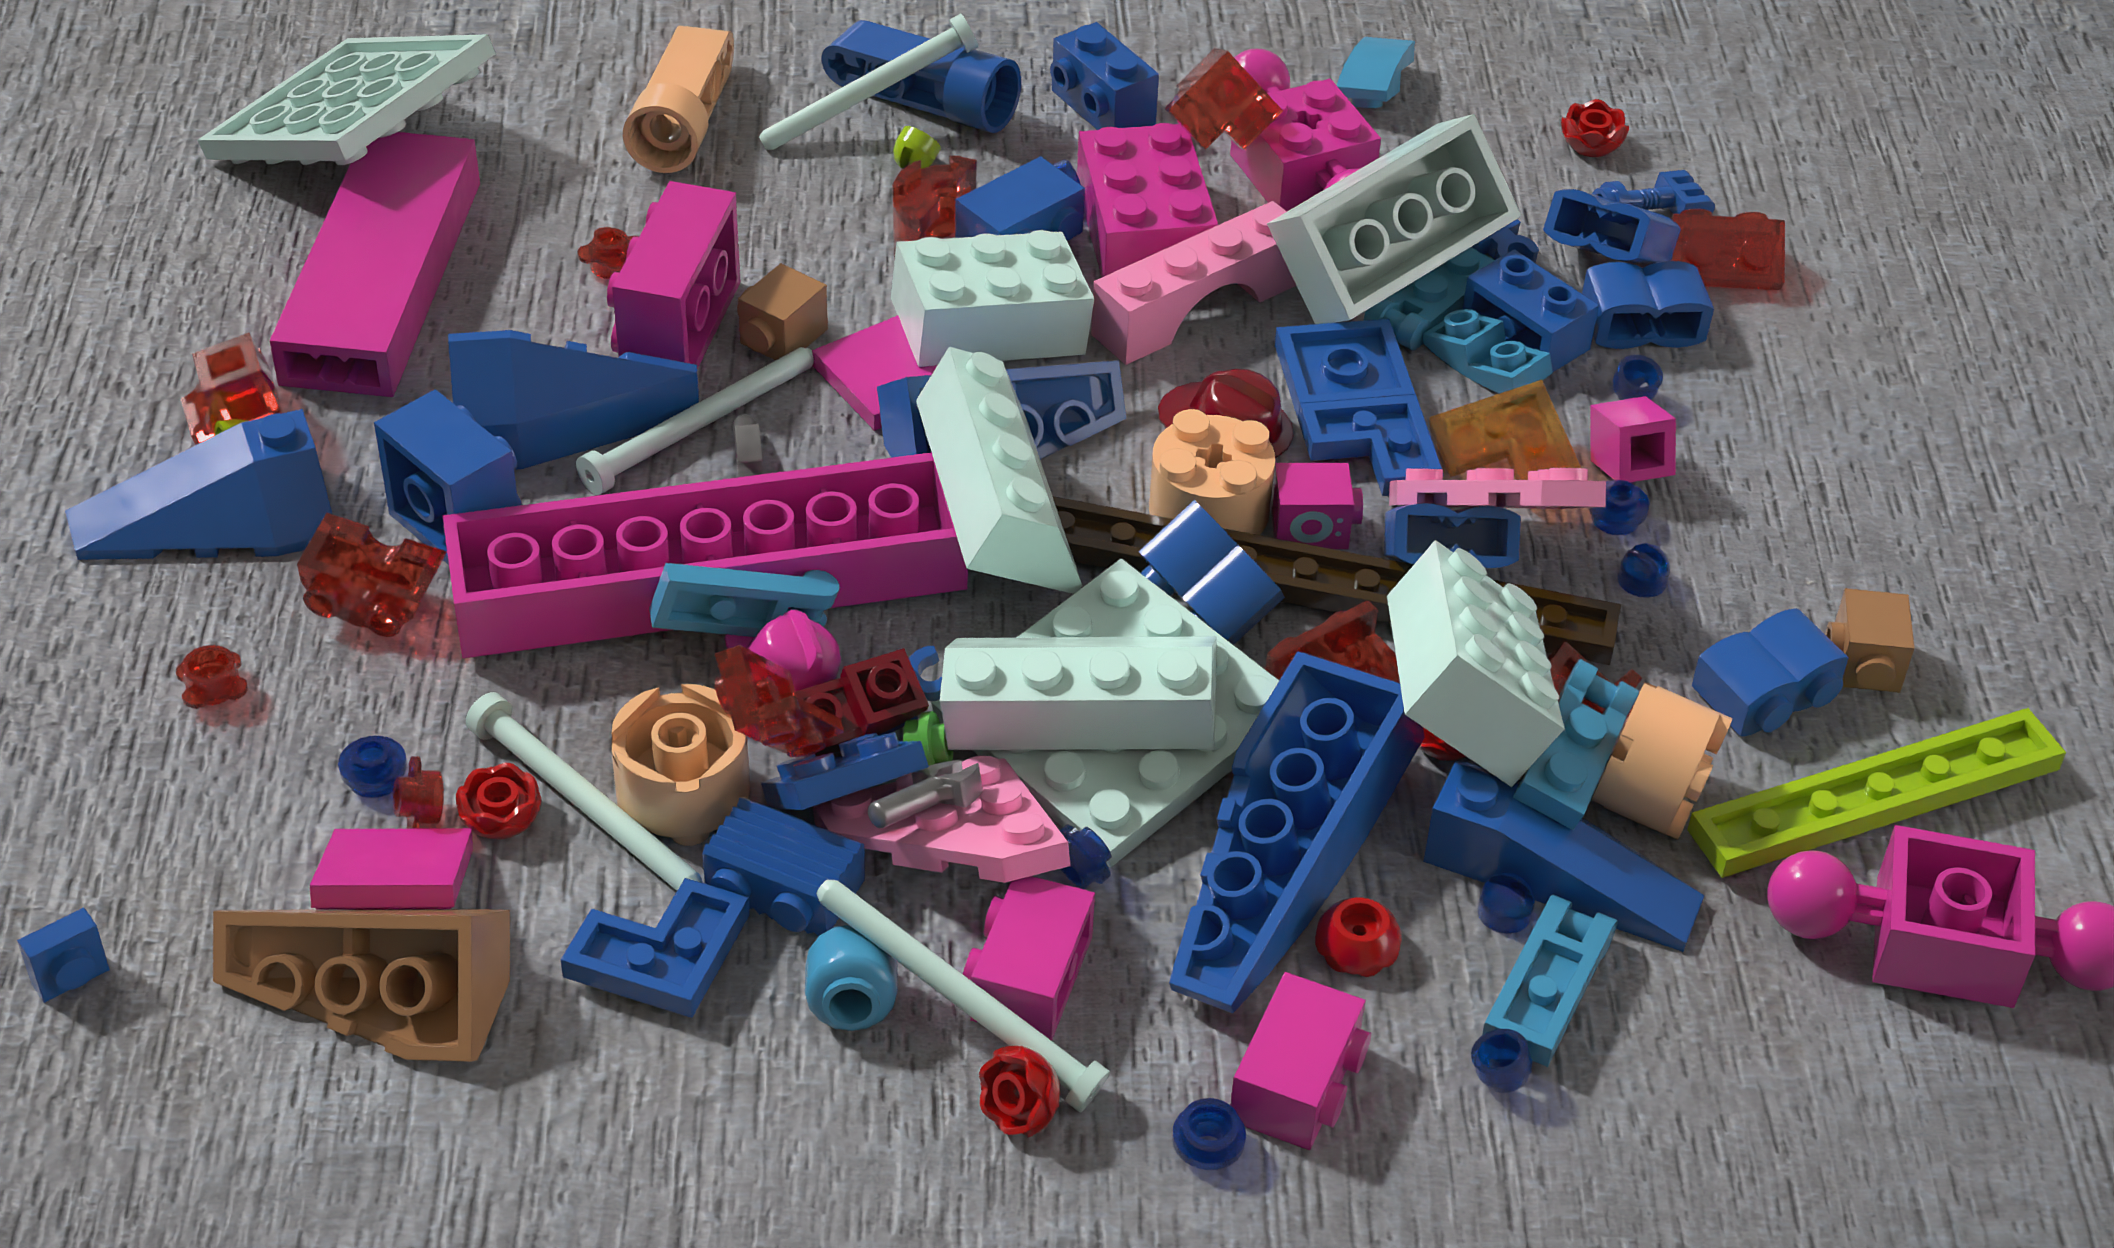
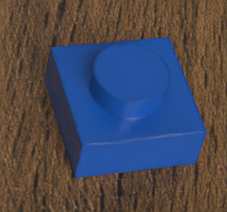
M84 907L17 940L31 985L43 1003L69 990L79 988L89 980L110 970L97 925Z

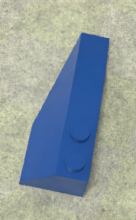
M1297 651L1236 751L1232 765L1234 776L1228 797L1222 799L1217 816L1219 827L1212 852L1206 854L1200 874L1202 886L1196 906L1190 908L1169 980L1172 991L1234 1013L1269 975L1308 926L1368 837L1425 738L1423 727L1404 713L1400 683Z

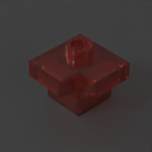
M1214 48L1176 85L1179 91L1165 107V110L1205 150L1223 132L1240 149L1245 150L1283 112L1279 105L1231 53L1219 48Z
M250 332L192 353L199 382L192 392L180 399L195 445L214 436V428L217 421L231 419L251 421L271 414L283 413L269 365L261 348L257 349Z

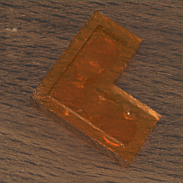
M1542 380L1429 417L1430 431L1450 477L1507 459L1511 469H1514L1516 480H1528V471L1549 468H1581Z

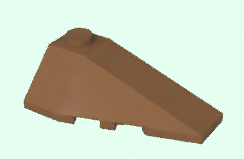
M510 910L213 911V982L281 1010L292 1009L328 1024L327 1028L346 1036L354 1034L385 1047L384 1051L406 1060L472 1062L478 1060L510 982Z

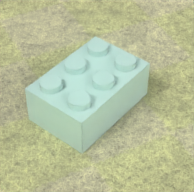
M1037 230L1030 234L997 236L993 234H979L975 237L948 239L925 237L916 241H900L896 243L891 301L899 316L918 367L938 365L948 347L971 353L984 352L1001 361L1086 354L1094 296L1063 232Z

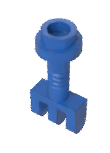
M1686 170L1659 172L1654 188L1627 191L1620 181H1610L1603 183L1600 188L1595 189L1592 193L1593 195L1618 203L1630 204L1646 210L1669 208L1679 222L1705 219L1715 210V203L1709 196L1705 195L1704 190L1699 184L1694 182L1693 177Z

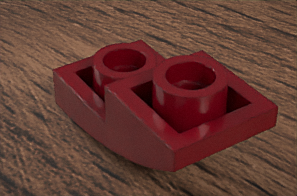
M902 648L844 666L838 679L779 696L775 708L797 758L813 753L817 757L840 751L839 744L872 733L879 735L927 711L929 704L907 653Z

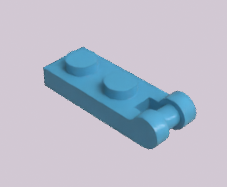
M1470 247L1366 310L1363 321L1389 319L1397 342L1410 350H1416L1424 344L1422 336L1424 332L1442 322L1447 314L1463 308L1467 276L1495 260Z
M665 563L649 608L652 628L755 637L767 623L779 616H783L785 612L790 610H799L805 613L809 619L825 627L827 617L824 610L831 608L834 604L840 585L834 576L821 570H810L801 577Z
M1579 659L1558 699L1565 729L1523 774L1513 796L1516 800L1571 830L1575 829L1584 816L1625 719L1639 694L1638 689L1623 681L1616 686L1596 675L1598 668L1582 659ZM1583 698L1603 708V713L1601 714L1582 704Z
M1551 895L1484 1023L1481 1040L1546 1067L1549 1066L1601 959L1605 957L1618 920L1601 913H1597L1592 918L1571 909L1572 902L1555 895Z

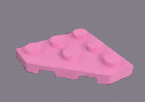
M1476 468V470H1467V480H1443V469H1406V480L1390 481L1389 506L1429 503L1444 507L1496 506L1501 508L1529 509L1606 507V481H1588V469L1549 468L1528 471V480H1514V469Z
M975 756L962 762L963 769L976 763L979 764L983 787L981 795L967 807L963 808L956 805L939 803L884 828H877L871 823L868 816L869 805L876 800L913 785L912 773L899 777L896 782L863 789L812 806L816 826L863 843L864 849L889 852L892 854L893 865L943 873L949 866L948 862L978 867L979 879L1003 883L1070 866L1068 841L1005 758Z

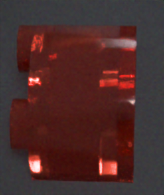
M953 155L949 156V165H933L922 169L921 160H918L899 172L892 184L894 261L897 242L916 241L925 237L945 238L952 233L955 234L956 199L976 189L977 160Z
M326 513L297 563L300 581L306 589L303 601L307 608L318 616L325 618L337 617L354 626L369 628L379 636L393 637L399 634L405 623L414 618L443 563L447 551L407 538L397 546L385 545L373 537L369 526Z

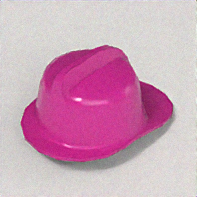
M799 610L787 611L783 616L770 621L755 637L725 635L724 639L727 650L741 671L751 693L767 708L777 712L775 707L779 696L837 679L841 663L839 644L827 629L809 619L805 613Z

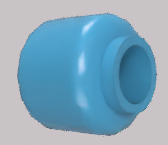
M850 925L833 927L819 935L808 951L804 992L809 1009L819 1021L834 1029L855 1031L874 1026L883 1021L894 1007L898 992L897 961Z

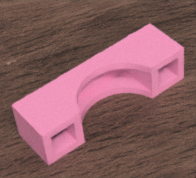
M1271 201L1095 280L1093 286L1094 304L1091 335L1121 362L1128 365L1171 345L1181 322L1189 311L1202 298L1220 287L1237 283L1261 303L1297 286L1267 223L1287 211L1274 201Z

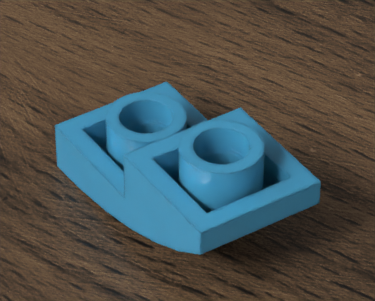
M1364 37L1350 53L1339 76L1337 87L1347 98H1352L1351 103L1355 107H1382L1383 101L1387 102L1400 92L1401 70L1414 62L1415 41Z
M1461 309L1447 314L1442 322L1422 334L1424 345L1450 367L1470 380L1512 398H1517L1553 373L1550 353L1526 347L1521 342L1506 341L1503 321L1478 315L1474 310Z

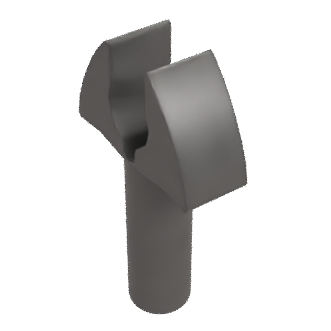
M740 415L733 422L738 477L763 474V459L759 424H756L754 418L749 415Z
M954 760L929 765L928 768L913 772V785L872 802L868 807V816L874 826L884 828L939 803L956 805L963 808L967 807L983 791L979 764L976 763L963 769L962 761Z

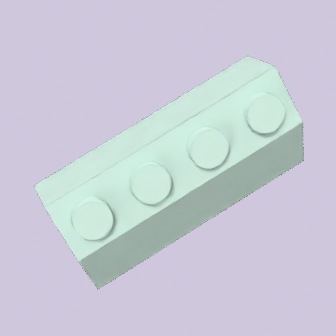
M948 347L916 402L966 568L1075 594L1081 589L1082 583L1027 419L1003 361L997 360L984 352L971 353Z
M1217 636L956 638L945 648L940 693V706L948 750L1214 749Z

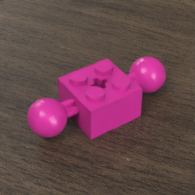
M1258 48L1248 49L1239 53L1227 65L1223 75V91L1227 101L1234 108L1230 155L1268 203L1274 201L1285 211H1289L1379 158L1381 137L1331 78L1322 81H1312L1306 85L1290 88V74L1283 60L1271 51Z
M1895 825L1877 877V887L1857 884L1851 871L1841 860L1828 853L1813 850L1798 852L1787 857L1776 867L1769 880L1767 898L1772 915L1780 926L1798 937L1807 939L1826 938L1839 932L1849 921L1875 925L1872 981L1874 983L2014 1008L2034 957L2039 955L2049 957L2055 971L2066 982L2075 987L2090 991H2102L2114 987V906L2103 902L2088 901L2072 905L2064 910L2056 919L2035 916V850Z

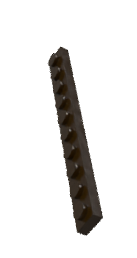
M1052 496L1074 562L1109 568L1118 560L1123 559L1141 573L1149 564L1143 559L1139 551L1173 520L1156 515ZM1224 529L1237 545L1281 589L1285 598L1280 602L1391 623L1387 595L1413 566L1412 564ZM1494 580L1502 587L1508 584V582ZM1510 583L1523 590L1536 604V615L1539 627L1544 634L1543 643L1546 653L1610 665L1621 604Z

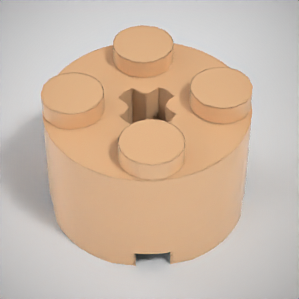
M1195 409L1183 410L1177 413L1173 418V424L1167 427L1154 443L1149 498L1150 515L1174 519L1195 500L1222 528L1260 535L1269 521L1275 469V452L1269 441L1267 427L1257 421H1241L1227 416L1206 415Z
M1644 682L1591 801L1678 840L1694 805L1683 798L1686 797L1697 802L1713 767L1711 764L1713 757L1705 754L1704 751L1707 750L1717 755L1733 718L1660 686L1656 687Z
M681 684L682 693L660 695L658 687L644 691L632 698L620 709L613 721L611 751L617 806L650 833L671 837L676 843L684 846H693L704 842L709 837L710 832L717 830L719 825H723L725 817L730 816L733 807H737L740 797L748 799L750 793L747 731L737 704L728 696L715 689L697 684Z

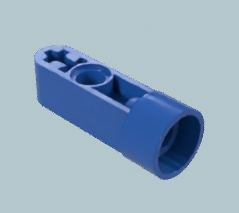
M860 20L823 50L821 62L828 77L836 84L844 87L930 40V38L870 21ZM959 48L873 96L947 117L953 122L997 133L1005 128L1017 108L1021 93V72L1014 60L976 49L967 53L963 48Z

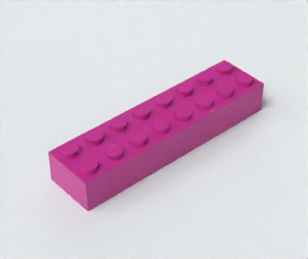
M932 452L443 515L462 659L673 630L652 628L649 608L665 563L801 577L810 570L825 571L834 576L840 585L839 592L831 608L967 590L968 569L964 562Z

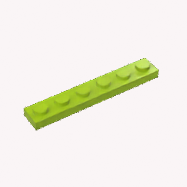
M2025 708L1692 812L1687 831L1721 878L1789 857L1798 852L1808 851L2058 771L2061 768L2066 751L2029 708Z

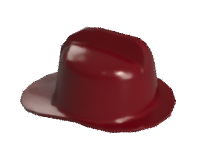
M1248 369L1216 371L1206 376L1202 382H1190L1177 386L1165 394L1158 405L1159 420L1166 428L1173 424V418L1177 413L1188 409L1199 410L1206 415H1220L1241 421L1253 420L1260 422L1269 431V441L1273 446L1275 458L1288 450L1294 437L1292 422L1284 410L1281 409L1280 394L1273 382L1262 374Z

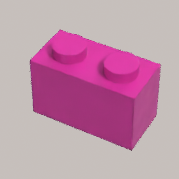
M1033 876L1011 881L1004 898L993 897L984 925V936L987 937V940L982 950L977 948L971 949L963 975L1052 1041L1093 936L1095 892ZM970 1017V1021L977 1022L972 1017Z
M1284 972L1233 1077L1228 1121L1310 1151L1322 1124L1333 1128L1339 1118L1347 1093V1086L1341 1084L1346 1071L1358 1073L1365 1060L1371 1040V1032L1361 1029L1366 1000Z

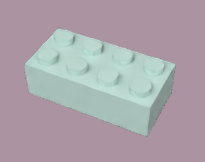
M1475 114L1434 125L1267 223L1314 323L1326 324L1348 321L1355 318L1522 215Z
M1435 540L1387 595L1404 713L1512 787L1565 729L1558 704L1559 695L1554 688L1550 672L1552 666L1547 659L1543 643L1544 634L1539 627L1536 615L1537 606L1517 586L1508 583L1505 587H1502L1486 576L1487 572L1484 566L1467 551L1457 548L1453 553Z

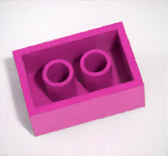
M1159 123L1153 126L1131 128L1104 127L1099 130L1079 131L1077 183L1085 188L1084 214L1101 278L1218 226L1187 123Z
M669 181L659 201L650 204L643 231L639 237L634 236L631 239L625 264L620 273L614 272L611 275L608 283L607 304L609 307L614 308L615 324L611 335V349L613 352L618 353V357L626 352L695 364L698 369L741 283L736 192Z

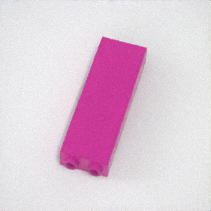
M396 132L390 136L377 138L366 146L368 152L365 156L350 163L269 340L278 386L394 397L480 186L475 139Z

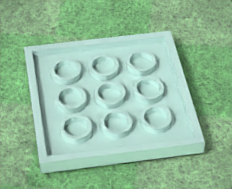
M488 34L347 38L197 141L206 159L231 160L233 164H240L249 160H265L267 164H276L284 160H300L303 165L318 161H335L337 165H346L365 156L368 152L366 146L377 138L390 136L403 129L406 125L404 119L415 111L425 110L438 104L443 99L442 92L446 89L476 77L480 72L478 67L496 55Z
M1120 559L1016 638L1217 636L1214 749L972 751L978 756H992L998 759L1005 758L1044 811L1111 868L1232 771L1233 761L1239 745L1279 680L1127 562ZM940 700L932 701V710L937 714L940 723L943 724Z

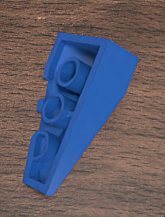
M513 330L448 334L453 404L464 406L479 425L494 437L500 436L508 442L517 459V468L514 470L525 469L638 436L699 403L697 365L630 352H626L618 358L589 353L587 352V344L567 341L564 348L531 342V334Z
M1119 360L1006 369L1027 419L1040 460L1127 419ZM931 375L905 377L877 386L884 446L891 458L931 453L916 402Z
M303 409L282 414H271L264 418L239 423L65 510L77 560L153 559L162 553L163 549H195L197 558H218L220 548H254L256 557H277L339 542L316 447Z
M1454 763L1432 809L1423 862L1543 904L1548 902L1551 895H1555L1572 902L1571 909L1592 918L1597 913H1601L1618 920L1616 927L1618 930L1684 952L1705 895L1582 817L1575 829L1571 830L1516 800L1513 796L1520 780L1511 787L1483 767L1471 763Z

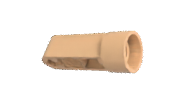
M677 26L646 89L638 96L623 127L624 145L637 163L651 171L673 173L686 168L694 160L707 132L710 115L731 72L734 55V38L731 31Z

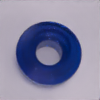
M1613 480L1606 481V507L1588 508L1591 514L1592 522L1601 531L1611 535H1627L1634 532L1647 518L1650 502L1647 495L1639 487L1628 481Z
M368 736L350 743L339 756L338 768L341 779L359 796L365 798L386 796L398 788L406 772L407 759L405 750L397 741L388 737Z
M1066 824L1060 829V832L1068 841L1070 866L1060 868V870L1071 882L1081 889H1086L1093 882L1098 884L1104 883L1111 876L1106 862L1112 858V855L1107 845L1089 827L1085 826L1079 831L1075 827Z
M1214 1098L1196 1100L1189 1104L1174 1122L1172 1132L1173 1147L1179 1157L1193 1167L1204 1170L1222 1169L1236 1162L1244 1151L1246 1142L1245 1126L1236 1110L1222 1100ZM1211 1136L1217 1140H1205L1200 1137Z

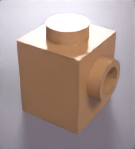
M780 263L755 285L748 287L738 298L737 313L739 316L740 343L774 360H778L800 347L807 348L828 330L827 285Z
M1845 588L1835 622L1830 621L1828 623L1825 633L1849 657L1842 679L1843 687L1900 693L1914 652L1909 595Z

